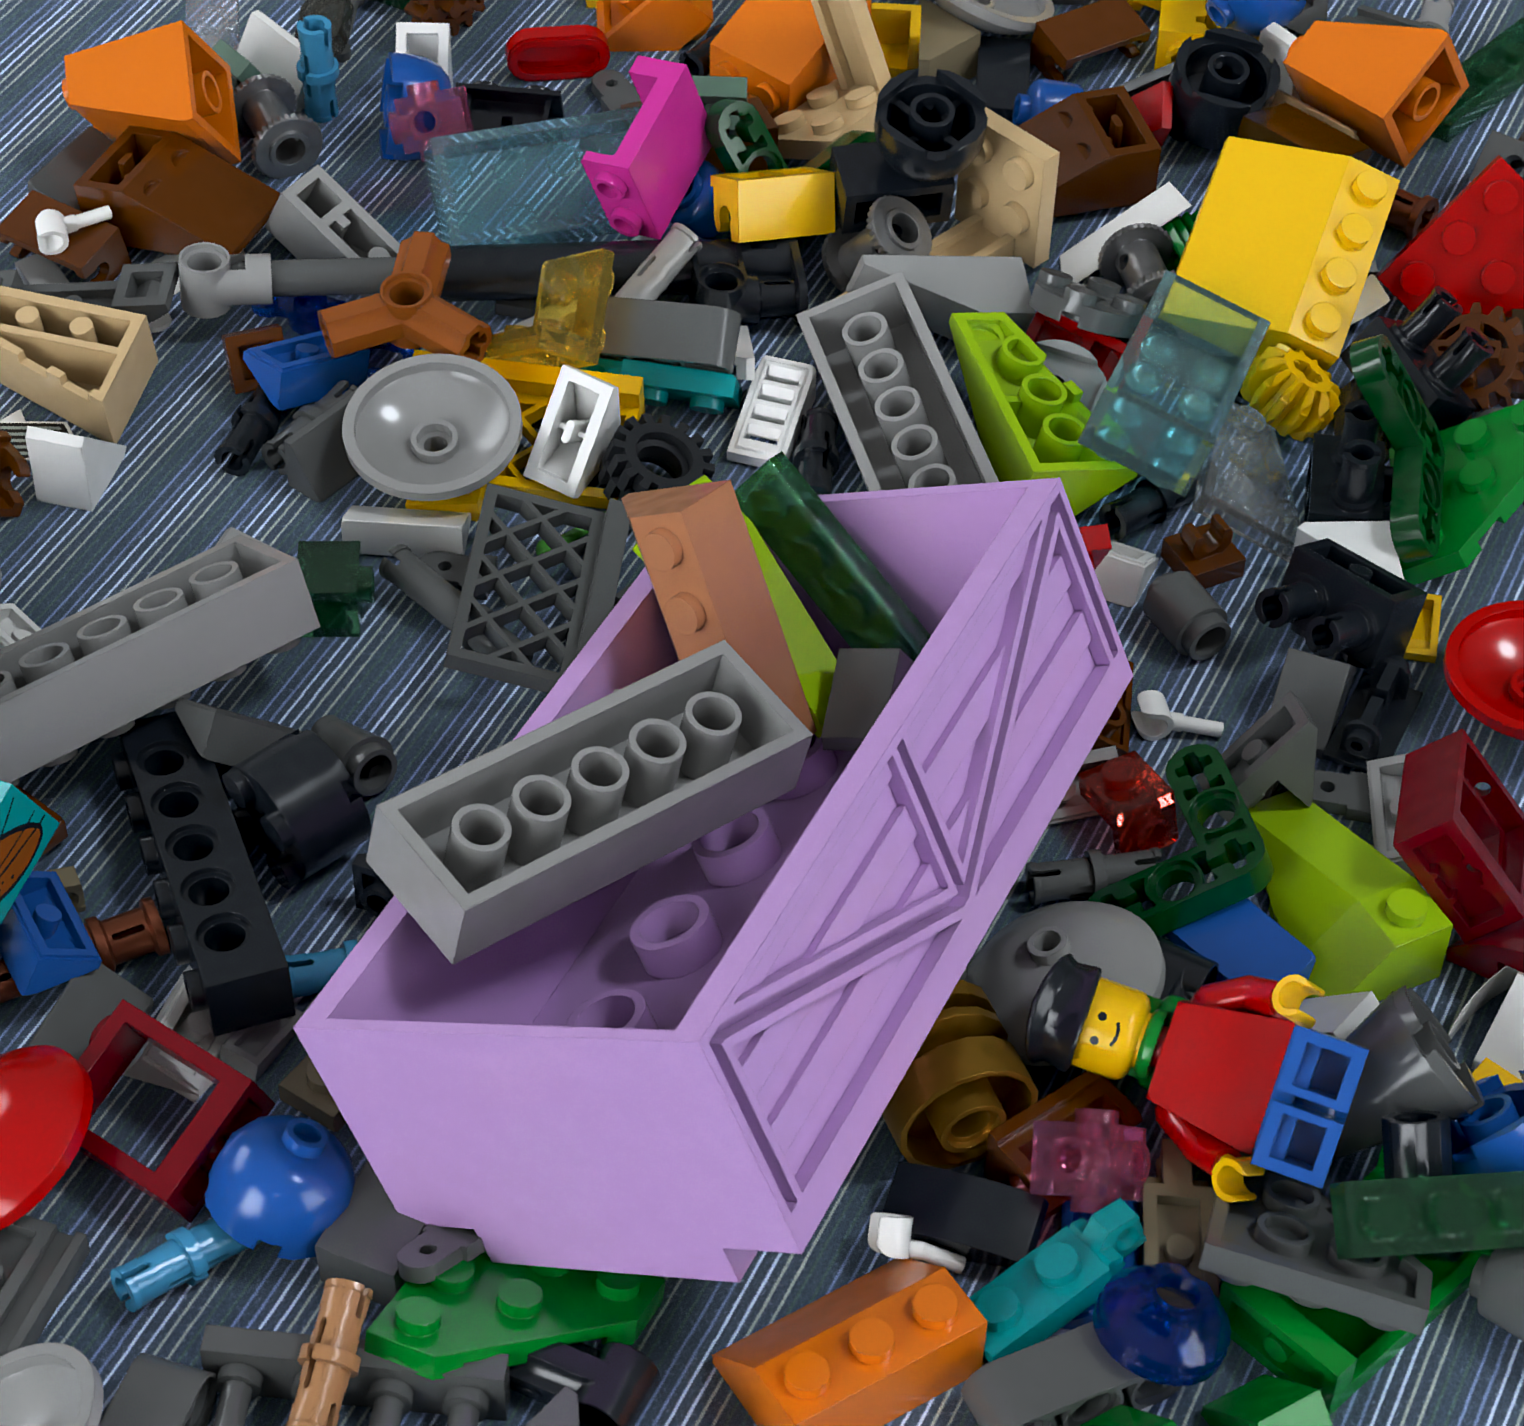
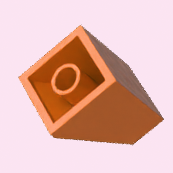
M745 0L710 43V76L747 77L748 93L760 98L773 119L782 113L795 110L807 101L806 96L809 92L818 87L828 85L837 79L810 0ZM866 0L871 16L872 0Z
M182 20L64 56L66 78L62 80V92L66 103L111 141L115 142L129 126L179 133L230 164L242 162L230 65Z
M1315 20L1304 35L1294 40L1288 50L1287 57L1283 61L1302 102L1356 130V135L1359 137L1360 142L1406 168L1469 87L1450 34L1442 29Z

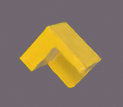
M872 3L871 19L883 50L891 79L907 70L918 69L921 5Z

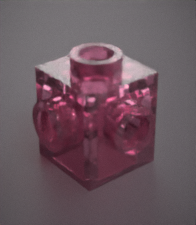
M438 80L407 85L408 97L394 99L396 111L388 113L390 130L395 145L403 144L405 154L420 152L422 162L454 156L452 145L476 140L465 86L440 90ZM427 112L432 113L435 117L436 124L433 130H429L424 124V116Z
M1075 1108V1122L1034 1120L1030 1194L1071 1198L1070 1212L1092 1214L1119 1198L1123 1201L1143 1202L1144 1183L1149 1176L1151 1165L1150 1153L1146 1146L1147 1128L1119 1125V1111L1106 1109Z

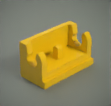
M795 167L710 175V182L713 187L716 229L718 232H727L730 229L731 241L744 243L824 235L835 232V172L811 167Z

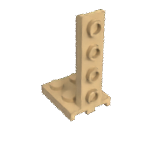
M810 0L837 79L828 85L812 90L806 96L807 101L795 110L782 113L774 119L779 127L778 149L783 159L812 160L837 139L852 130L874 132L878 94L891 79L866 0Z
M985 107L988 121L984 143L970 166L958 174L954 218L960 221V223L932 239L929 256L1022 257L1024 263L1032 268H1036L1049 259L1060 152Z

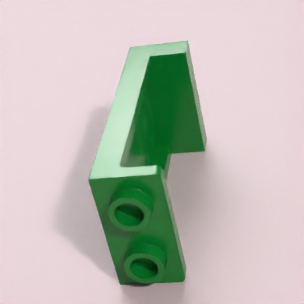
M1383 1145L1375 1169L1342 1197L1348 1199L1373 1222L1376 1205L1380 1196L1385 1192ZM1455 1181L1454 1195H1460L1468 1209V1242L1463 1256L1458 1261L1418 1259L1433 1272L1430 1307L1424 1328L1469 1287L1477 1260L1482 1254L1491 1256L1496 1247L1501 1244L1506 1228L1505 1220L1495 1212L1485 1199L1469 1193ZM1225 1281L1221 1284L1218 1298L1220 1301V1316L1216 1327L1276 1377L1320 1389L1329 1416L1417 1336L1403 1330H1381L1369 1325L1360 1317L1327 1307L1320 1309L1305 1307L1293 1301L1288 1295L1255 1285L1237 1286Z

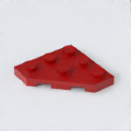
M1498 155L1375 276L1411 313L1431 294V291L1436 286L1444 288L1458 300L1454 305L1460 304L1463 307L1461 315L1469 314L1474 302H1480L1484 315H1489L1497 305L1503 307L1504 314L1511 309L1524 310V179Z

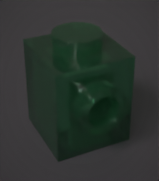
M299 541L297 558L321 626L301 637H360L363 603H374L375 595L374 567L363 566L361 541Z

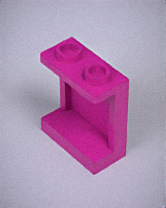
M638 55L629 70V75L643 104L615 154L605 155L586 151L581 163L613 229L628 237L640 235L661 240L712 145L705 131L707 113L686 64Z

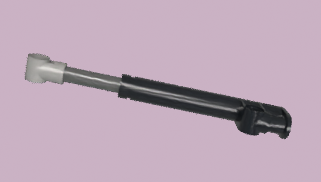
M796 237L744 243L733 242L731 238L698 239L703 244L701 250L694 254L672 280L667 289L661 293V295H688L690 304L718 306L736 311L742 315L741 326L745 324H758L760 318L790 317L793 318L796 326H800L796 314L808 310L807 279ZM662 240L450 245L451 261L440 298L447 302L584 298L589 295L614 297ZM194 243L186 246L180 251L178 256L181 306L183 311L190 316L211 319L226 314L232 305L273 304V297L380 293L382 282L392 275L396 257L271 260L270 253L229 254L223 246L215 243Z

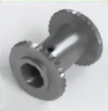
M266 73L246 79L233 91L238 135H241L242 138H254L253 149L251 150L253 155L251 158L258 171H261L263 175H267L270 178L283 179L301 174L315 163L323 148V134L318 124L312 118H308L307 115L302 116L301 113L296 115L293 112L296 109L295 104L297 101L295 98L297 96L292 85L286 79L281 78V76Z
M889 195L880 197L869 207L870 211L867 213L868 218L866 219L868 225L863 231L842 234L841 229L838 228L837 230L835 229L834 233L827 235L822 245V262L827 276L836 288L842 293L847 291L846 287L862 255H930L932 245L931 231L923 214L915 205L899 196ZM892 224L899 225L902 229V234L895 233Z
M1136 223L1116 231L1104 242L1097 260L1099 263L1098 268L1104 279L1114 282L1121 287L1125 286L1127 289L1125 295L1136 297L1147 303L1138 332L1143 335H1149L1154 331L1160 334L1176 327L1174 322L1159 316L1170 285L1176 275L1174 270L1168 271L1166 265L1170 263L1169 259L1172 258L1171 253L1174 251L1172 248L1173 243L1167 231L1151 223ZM1126 256H1128V263L1124 262Z

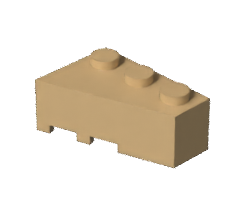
M0 286V384L99 439L117 444L159 361L147 316Z

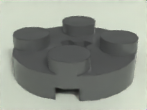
M1051 268L1040 269L1029 302L1033 309L1057 321H1060L1061 314L1079 321L1077 328L1101 335L1118 338H1132L1133 333L1138 335L1147 306L1145 301L1133 296L1119 294L1121 286L1106 279L1089 277L1087 284L1084 285L1072 282L1073 277L1062 271Z

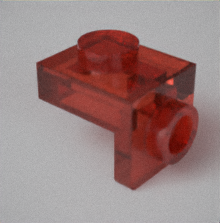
M1135 750L1120 757L1112 758L1101 765L1078 774L1080 795L1112 828L1115 854L1148 850L1153 847L1162 849L1178 840L1174 791Z

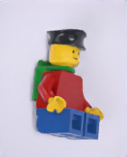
M1071 953L1062 956L1051 967L1032 1000L1026 1022L1025 1049L1027 1059L1031 1063L1045 1061L1063 1072H1067L1070 1066L1073 1065L1114 1080L1121 1079L1127 1074L1136 1077L1140 1087L1148 1090L1146 1098L1156 1104L1155 1116L1157 1123L1187 1160L1212 1176L1213 1189L1216 1195L1225 1202L1255 1201L1257 1196L1246 1188L1243 1176L1264 1175L1265 1169L1321 1189L1323 1188L1370 1050L1311 1029L1315 1025L1316 1019L1299 1010L1300 1005L1310 995L1324 997L1325 991L1298 974H1290L1280 981L1245 975L1202 985L1193 994L1191 1000L1176 995H1169L1162 1000L1147 995L1141 990L1101 977L1102 969L1100 967L1078 963ZM1239 1151L1251 1155L1253 1152L1254 1154L1250 1157H1242Z

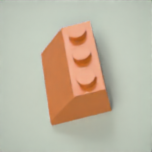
M599 0L596 2L597 28L605 34L610 52L679 51L691 40L700 39L708 31L712 22H714L712 0Z
M893 1259L712 1355V1363L757 1426H883L966 1381L971 1374L982 1367L988 1321L945 1267L912 1259Z

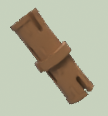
M328 1278L325 1280L315 1327L312 1330L309 1343L301 1345L297 1359L298 1363L303 1367L286 1426L338 1425L339 1413L349 1380L358 1376L362 1360L356 1353L364 1319L367 1316L369 1304L373 1297L372 1289L364 1288L365 1285L342 1278Z

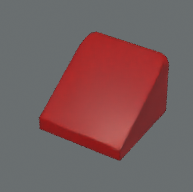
M1162 81L1131 97L1160 147H1162L1172 128L1173 86H1171V82Z

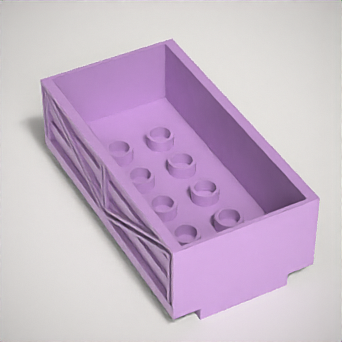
M1061 478L738 501L741 511L752 521L836 659L839 648H900L914 663L857 751L823 750L821 738L813 734L795 789L454 965L449 962L395 895L392 897L293 1029L397 1212L424 1222L426 1226L431 1224L439 1227L474 1229L477 1236L481 1237L485 1250L493 1263L740 1283L758 1251L803 1253L1133 677ZM646 567L641 571L513 740L613 693L614 689H622L679 661Z

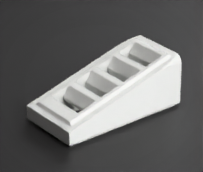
M769 355L762 357L755 371V380L751 382L729 443L727 460L783 472L801 432V418L803 415L807 416L806 411L812 408L815 401L817 371L813 365ZM754 436L758 438L776 441L778 443L777 445L770 444L766 442L750 439V437Z

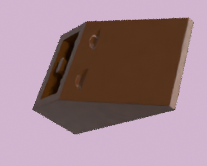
M1124 86L1074 93L1018 126L1060 152L1053 217L1073 216L1083 212L1113 207H1127L1138 203L1156 191L1161 147Z
M129 126L73 185L80 211L87 212L106 205L110 207L113 218L105 222L119 227L126 248L132 247L158 251L166 255H179L180 251L186 246L200 242L215 243L223 246L229 254H240L266 224L281 194L177 132Z

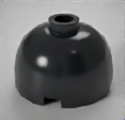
M919 69L907 70L890 79L878 94L874 120V134L880 153L892 168L912 180L926 182L948 180L969 167L981 150L988 121L985 112V98L983 93L968 79L949 70L937 69L936 77L929 75L918 76Z

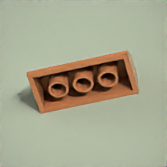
M731 480L634 492L622 497V503L678 660L685 659L725 640L812 734L817 732Z

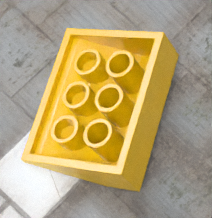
M1229 136L1221 150L1175 272L1176 275L1170 285L1159 316L1251 360H1254L1258 354L1261 355L1268 346L1275 347L1278 343L1288 345L1292 350L1301 349L1308 358L1317 360L1318 365L1323 370L1328 371L1340 357L1400 180L1351 156Z

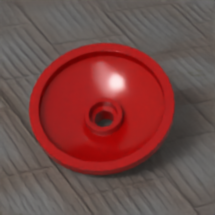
M1516 600L1483 607L1464 618L1449 637L1443 659V669L1450 691L1469 714L1500 734L1524 741V600Z
M35 1045L15 1049L0 1055V1230L23 1217L54 1188L74 1160L89 1127L93 1109V1087L90 1076L85 1067L64 1049L56 1046Z

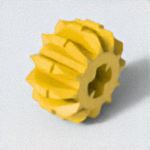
M1278 343L1275 347L1268 346L1261 355L1258 354L1246 368L1248 370L1241 379L1243 386L1240 389V393L1243 399L1250 403V412L1258 414L1263 419V424L1275 428L1280 436L1290 435L1294 440L1304 441L1307 437L1313 438L1314 433H1317L1320 429L1324 430L1335 417L1334 412L1341 405L1339 401L1341 391L1331 381V373L1323 370L1318 365L1317 360L1308 358L1301 349L1292 350L1285 344Z

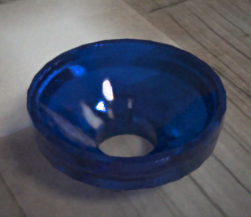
M1142 1264L1122 1269L1113 1275L1096 1300L1093 1311L1094 1329L1100 1343L1110 1356L1132 1373L1158 1384L1191 1386L1204 1382L1217 1372L1227 1354L1231 1328L1229 1318L1221 1302L1207 1282L1193 1276L1184 1266L1179 1264ZM1160 1287L1176 1293L1191 1302L1194 1308L1180 1309L1171 1306L1158 1295L1156 1288Z

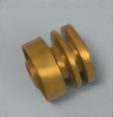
M959 980L882 1114L900 1152L909 1163L953 1169L986 1157L988 1132L1030 1107L1038 1099V1090L1017 1051L1007 1041L1008 1034L996 1016L997 1013L980 986L964 980Z

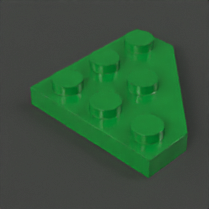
M1524 400L1515 405L1478 418L1466 420L1461 424L1440 431L1444 447L1445 464L1439 551L1434 557L1404 563L1400 559L1402 573L1407 582L1417 585L1467 568L1482 551L1478 541L1495 521L1505 524L1524 502ZM1390 448V466L1394 467L1395 451L1393 448Z
M484 1251L472 1261L462 1260L447 1271L436 1276L433 1282L417 1284L406 1281L366 1330L364 1351L418 1372L415 1373L416 1375L430 1380L444 1379L442 1374L463 1367V1363L483 1360L497 1354H509V1367L525 1364L528 1354L558 1342L568 1345L600 1339L603 1345L608 1342L631 1345L635 1343L662 1304L666 1279L650 1275L493 1263L487 1252Z

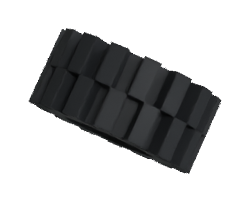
M652 413L642 414L639 421L632 416L626 419L623 426L620 425L601 460L599 466L601 471L598 475L599 483L607 484L603 493L608 500L618 497L622 501L621 498L629 493L687 486L703 475H706L712 481L715 473V464L710 463L713 458L710 448L700 449L704 439L699 433L690 438L686 434L690 426L682 421L675 428L670 426V416L661 414L657 423L654 422ZM641 462H648L661 467L672 478H665L652 473Z

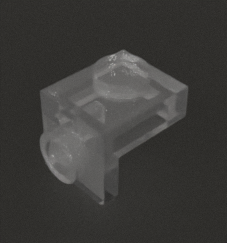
M186 0V24L211 48L222 39L237 51L240 44L239 0Z

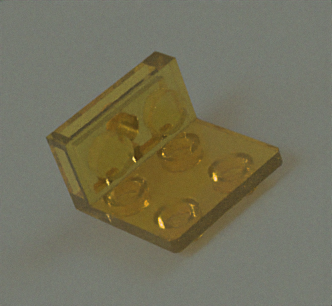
M601 248L545 261L541 269L533 326L506 325L504 332L492 334V341L486 349L484 358L562 367V365L566 364L574 368L598 365L599 355L603 350L606 340L604 321L607 301L614 286V273L612 271L614 252Z

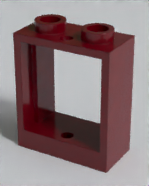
M1463 728L1406 754L1393 846L1433 901L1452 922L1453 928L1464 943L1523 919L1524 813ZM1485 782L1490 785V788L1480 790L1475 785Z
M122 999L113 1013L102 1019L94 1028L88 1047L78 1059L87 1070L92 1082L93 1109L91 1117L147 1041L217 1086L155 1172L89 1129L79 1151L181 1218L192 1223L205 1204L204 1193L209 1184L208 1174L228 1138L233 1132L261 1116H268L276 1104L253 1080Z

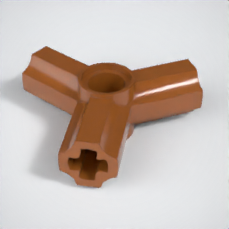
M414 231L410 238L401 240L392 275L382 282L380 293L317 311L319 325L331 358H337L391 342L393 345L403 349H418L422 347L433 354H454L481 362L484 359L488 345L492 341L491 326L440 298L451 261L450 245L438 239L434 232Z

